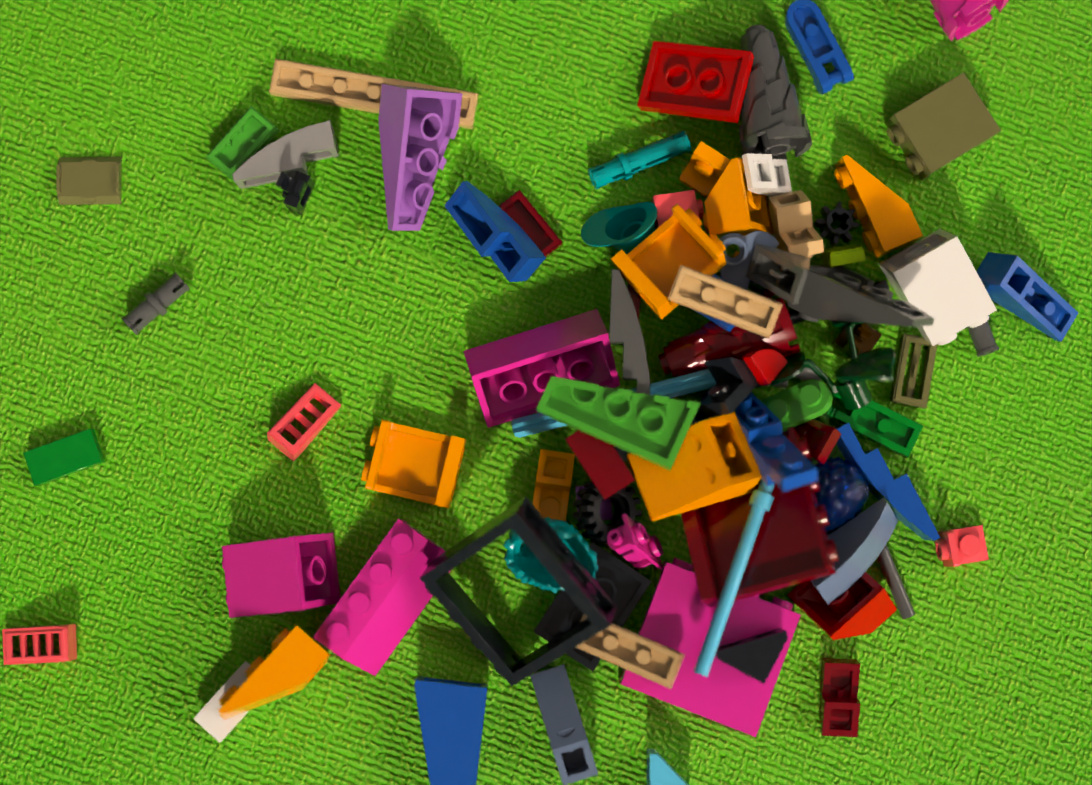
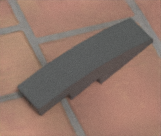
M612 270L609 342L611 345H624V381H637V393L651 395L645 342L636 310L620 271Z

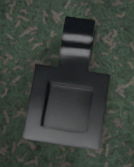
M281 171L275 185L283 190L282 197L285 198L283 203L288 210L302 215L315 183L309 175L297 171L293 179Z

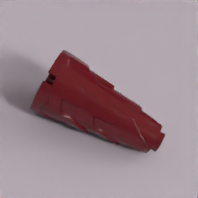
M767 289L761 290L762 293L759 294L769 299H772L771 296L776 295ZM780 297L774 300L783 305L770 338H765L737 326L728 332L714 322L709 321L702 327L668 342L667 346L663 347L664 353L658 355L665 375L672 373L675 378L706 370L708 368L705 362L726 357L743 360L747 353L761 349H772L781 355H785V357L800 352L799 344L789 345V341L797 339V335L783 298Z

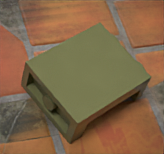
M964 72L895 113L886 123L889 139L895 146L901 148L906 156L905 162L907 167L914 175H918L921 180L926 179L935 171L973 148L986 143L1001 131Z

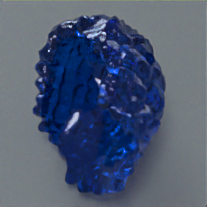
M830 457L826 460L825 464L818 462L814 465L817 468V477L821 490L815 492L818 505L824 504L830 522L829 526L824 527L827 536L858 516L863 511L869 498V485L867 480L858 471L859 468L840 457Z

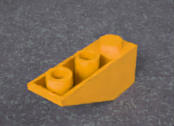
M845 155L841 157L835 164V177L839 186L842 189L845 188L850 198L848 202L849 209H854L855 212L852 216L855 220H860L864 229L862 237L867 249L870 252L873 251L875 257L878 258L920 239L923 235L909 204L850 156Z

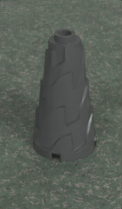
M764 25L751 26L745 30V34L741 36L740 40L741 50L751 51L754 55L741 109L742 124L739 125L742 155L746 153L772 154L773 159L787 160L786 152L794 149L796 158L808 151L812 146L806 116L801 112L795 85L790 82L784 56H780L773 32L766 29Z

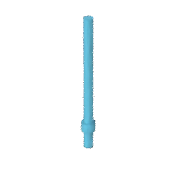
M762 479L758 490H753L749 505L752 507L693 671L708 677L765 511H770L774 500L771 494L775 484L767 486Z

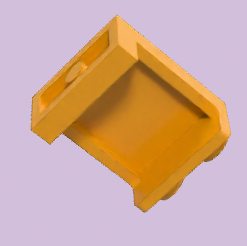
M678 204L671 208L673 215L632 251L626 254L621 249L611 258L615 269L620 271L626 282L661 320L679 305L669 301L667 298L680 265L709 276H713L726 265L723 253L726 248L721 240L713 233L708 236L700 228L702 222L698 216L689 208L684 211Z
M382 419L380 427L374 426L370 446L375 447L372 461L366 460L361 480L366 481L365 489L451 508L467 440Z

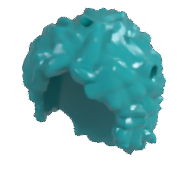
M545 517L544 519L595 579V572L599 568L596 558L597 553L589 548L588 542L582 538L579 531L573 525H568L563 520ZM511 529L509 538L504 542V546L507 549L505 561L507 568L511 570L515 578L520 579L524 584L528 583L535 587L538 586L541 590H552L553 593H556L558 590L564 591L517 533Z

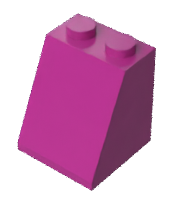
M333 532L222 546V567L225 572L226 603L229 610V618L305 610L337 604L341 599Z

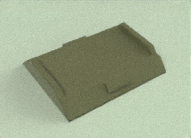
M122 156L60 157L56 167V191L59 205L121 204Z

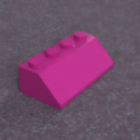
M597 309L463 351L488 428L537 413L536 408L551 376L598 384V386L608 388L620 386L609 335Z
M398 519L313 638L340 658L376 676L433 597L427 591L420 577L430 562L446 550L403 519Z

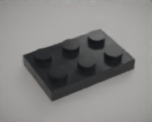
M591 542L589 548L597 553L596 558L599 567L595 572V580L618 607L612 623L622 627L652 581ZM560 590L533 632L550 642L580 623L583 612L565 591ZM576 647L566 653L591 671L595 670L601 658Z

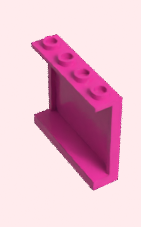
M674 558L672 564L663 561L662 573L638 634L686 655L672 689L624 668L618 681L621 685L756 737L801 614L791 611L794 604L774 596L771 603L758 598L759 595L734 601L718 646L778 628L787 631L788 639L764 684L714 657L708 677L700 675L693 671L716 606L710 608L701 601L695 573L692 572V564Z

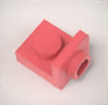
M983 525L938 531L940 538L935 541V550L938 559L943 561V566L957 567L961 564L989 560Z

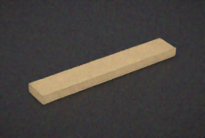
M275 59L269 93L273 96L378 114L382 84L462 93L459 127L473 130L479 97L478 93L280 59Z

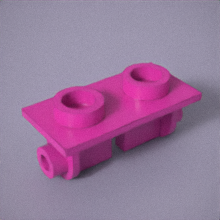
M623 514L625 525L611 530L607 535L609 547L622 554L635 568L641 569L654 564L658 569L663 570L660 556L664 552L659 539L655 535L651 536L647 533L640 522L636 523L627 514Z

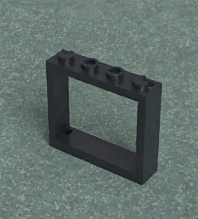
M524 497L432 560L420 577L427 591L439 600L447 610L450 618L462 627L470 637L473 645L485 654L493 664L496 672L503 676L511 686L611 626L618 608L527 497ZM511 529L517 533L587 617L522 659L448 573Z

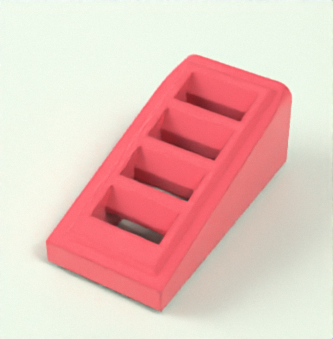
M314 383L267 432V438L294 462L341 408V404ZM313 398L327 409L324 413H321L310 403ZM303 409L317 419L314 424L301 414ZM294 420L307 430L304 434L291 425ZM284 431L296 440L294 445L282 436Z
M76 624L2 629L3 665L68 662L77 659ZM53 633L59 634V653L54 654ZM40 634H45L46 654L41 655ZM19 635L20 656L13 655V636ZM27 635H32L33 655H28Z

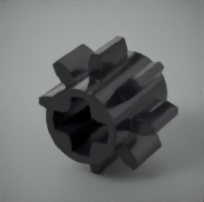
M838 202L832 211L827 206H824L820 210L824 219H816L813 223L815 227H820L822 239L830 240L831 247H835L840 238L845 243L850 242L853 238L848 231L856 230L859 227V223L853 222L852 218L855 210L847 211L843 209L841 202ZM839 220L842 225L834 230L830 224Z

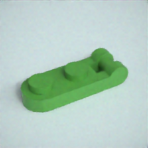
M810 379L763 399L761 402L782 421L783 433L789 428L799 426L826 413L832 405L833 396L829 387L819 380Z

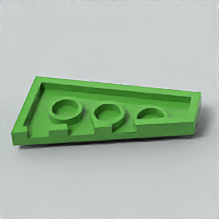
M551 376L536 411L670 471L700 402L670 399L667 396L647 395L632 392L633 390L598 386V384Z

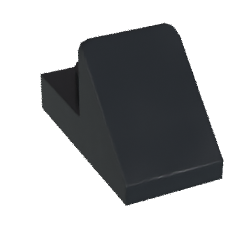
M726 357L705 362L717 384L708 390L709 395L700 403L699 408L705 417L731 414L758 385V381L744 360Z

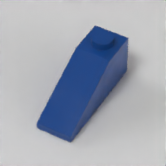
M988 252L976 272L991 300L1054 340L1062 342L1078 312L1020 257Z

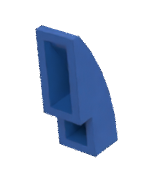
M463 181L444 205L481 257L490 256L509 282L527 281L546 259L545 255L523 229L497 204L468 181Z

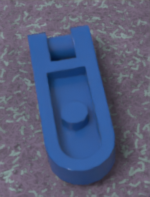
M811 0L794 1L785 14V25L813 77L817 91L823 95L833 89L832 86L838 83L845 84L854 79L853 71L819 7ZM831 62L834 66V71L827 74L823 65Z

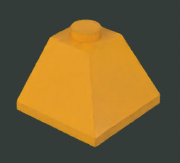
M738 157L731 159L704 202L706 213L703 214V223L706 231L709 234H715L719 239L729 233H738L745 236L754 231H763L772 235L773 229L767 195L750 192L747 188L743 159Z

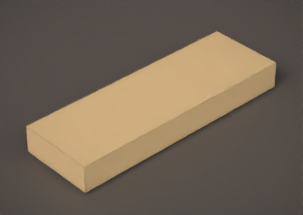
M683 265L679 267L667 298L671 302L765 338H770L783 305Z
M584 614L580 622L587 618ZM611 623V626L576 647L669 689H672L686 655L614 623Z

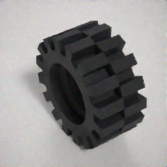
M593 482L586 483L584 485L585 489H579L576 494L581 497V500H574L573 506L579 507V512H572L573 519L580 518V522L575 524L578 530H585L582 536L586 539H591V542L607 543L608 533L625 525L623 514H627L636 523H639V521L635 520V516H642V510H636L635 505L641 504L639 497L632 498V495L636 493L633 487L627 488L626 486L609 497L614 506V518L609 525L605 524L601 519L600 505L603 498Z

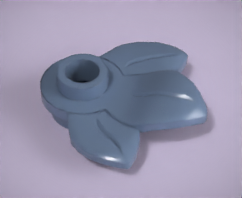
M754 231L745 236L738 233L724 235L720 240L727 249L730 244H737L740 248V253L736 257H730L727 255L726 250L723 251L726 265L721 269L720 278L745 290L748 289L749 282L757 284L746 277L756 244H763L777 248L778 240L763 231Z

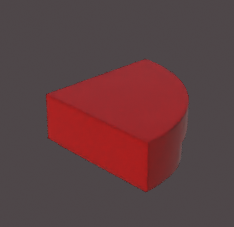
M772 349L751 351L743 357V360L760 386L770 385L788 363L783 355Z

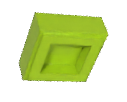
M855 244L826 248L821 253L822 263L831 267L866 261L864 249Z

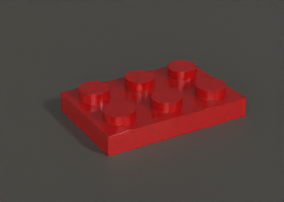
M653 41L637 107L641 111L738 123L754 55L751 51Z

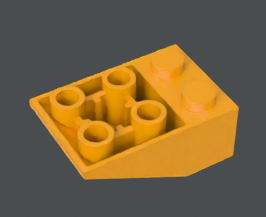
M735 412L691 425L670 471L631 453L626 456L651 521L751 493L762 478Z
M297 625L291 632L285 628L271 643V650L273 652L265 660L259 656L246 670L245 677L247 680L241 687L231 686L218 701L222 706L218 711L220 717L226 720L303 690L327 663L330 654Z

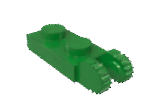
M839 392L832 394L835 399L842 401ZM873 400L862 408L850 410L848 415L832 406L823 414L835 422L841 424L849 423L854 433L904 458L909 457L923 428L921 424Z

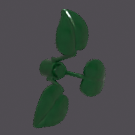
M831 320L834 327L846 326L851 361L836 369L835 377L837 380L833 382L811 359H805L804 352H798L787 357L783 355L788 363L770 385L788 381L796 377L807 367L829 387L832 394L839 392L847 410H856L866 406L872 400L865 380H893L896 353L891 347H881L865 351L857 356L853 329L856 324L862 323Z

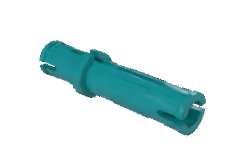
M682 130L679 133L627 154L621 152L616 154L614 159L589 168V178L596 190L620 179L626 181L631 179L633 174L690 152V141Z

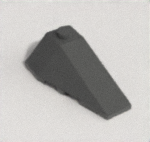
M810 265L798 304L787 302V306L799 311V317L812 322H818L819 319L915 327L933 325L935 319L909 302L892 299L893 292L888 289L873 287V280L842 265L833 267L829 265Z

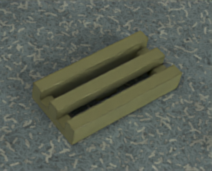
M905 333L901 335L890 403H900L905 406H915L921 409L927 408L938 344L932 346L920 336ZM910 343H914L905 396H901ZM922 345H925L927 350L918 399H915L913 394Z

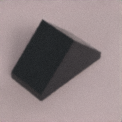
M778 628L718 646L715 657L764 684L788 639L787 631Z

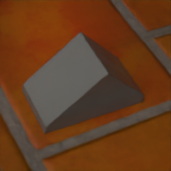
M756 244L746 277L791 304H798L809 271L810 258L763 244Z

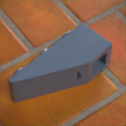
M564 664L531 674L530 677L563 785L598 775Z

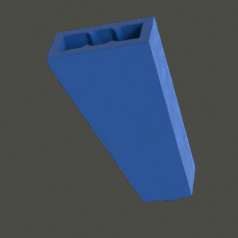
M418 676L415 680L414 688L430 785H476L488 684Z

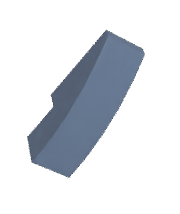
M882 498L827 536L828 540H834L838 550L839 561L834 562L837 573L810 581L828 605L846 592L868 570L889 541L898 520L885 498Z

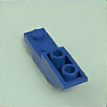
M750 392L733 412L736 414L761 472V479L767 486L777 484L783 492L818 481L817 468L783 435L782 421Z

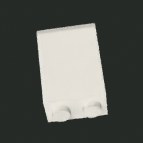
M942 229L936 230L878 263L900 300L911 303L935 318L933 325L917 326L923 338L932 346L936 344L941 346L953 341L958 336L957 332L968 326L974 328L988 321V315L997 311L959 238Z

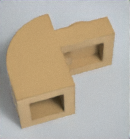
M798 190L769 196L768 204L773 235L779 242L777 249L812 258L814 254L823 253V239L813 227L811 201L804 192Z

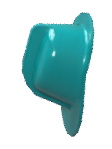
M642 202L601 210L584 223L581 229V238L584 243L590 246H612L617 251L622 249L628 254L657 229L655 220L658 209L653 203Z

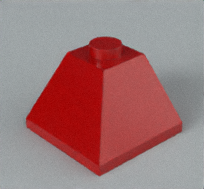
M866 572L846 592L829 605L811 581L800 583L787 594L789 599L832 640L871 634L897 610L885 588Z

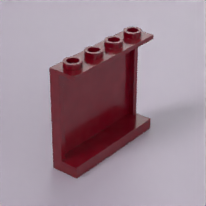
M793 427L789 428V437L786 438L806 458H811L806 438H800ZM761 479L753 490H758ZM819 481L785 492L775 484L771 494L774 497L770 511H765L734 601L837 573L834 562L839 561L838 550L834 540L827 539L824 528L830 525L829 517L824 504L818 505L815 492L821 491ZM753 490L751 493L681 513L700 599L710 608L717 606L752 507L749 505Z

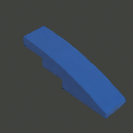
M849 423L836 427L841 433L836 443L838 448L868 490L878 500L885 498L896 518L923 540L934 541L940 538L908 475L900 474L893 477L878 448L864 452Z

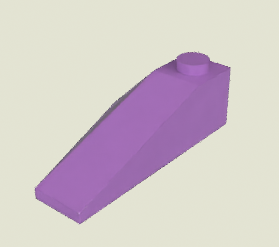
M382 84L378 122L389 230L420 231L434 195L432 185L438 169L443 170L447 160L443 157L450 139H455L459 128L462 93Z

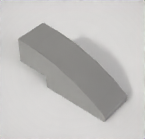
M330 120L304 127L265 146L232 174L234 182L240 189L277 182L281 171L294 179L297 171L308 175L307 162L338 157L339 151L335 131Z

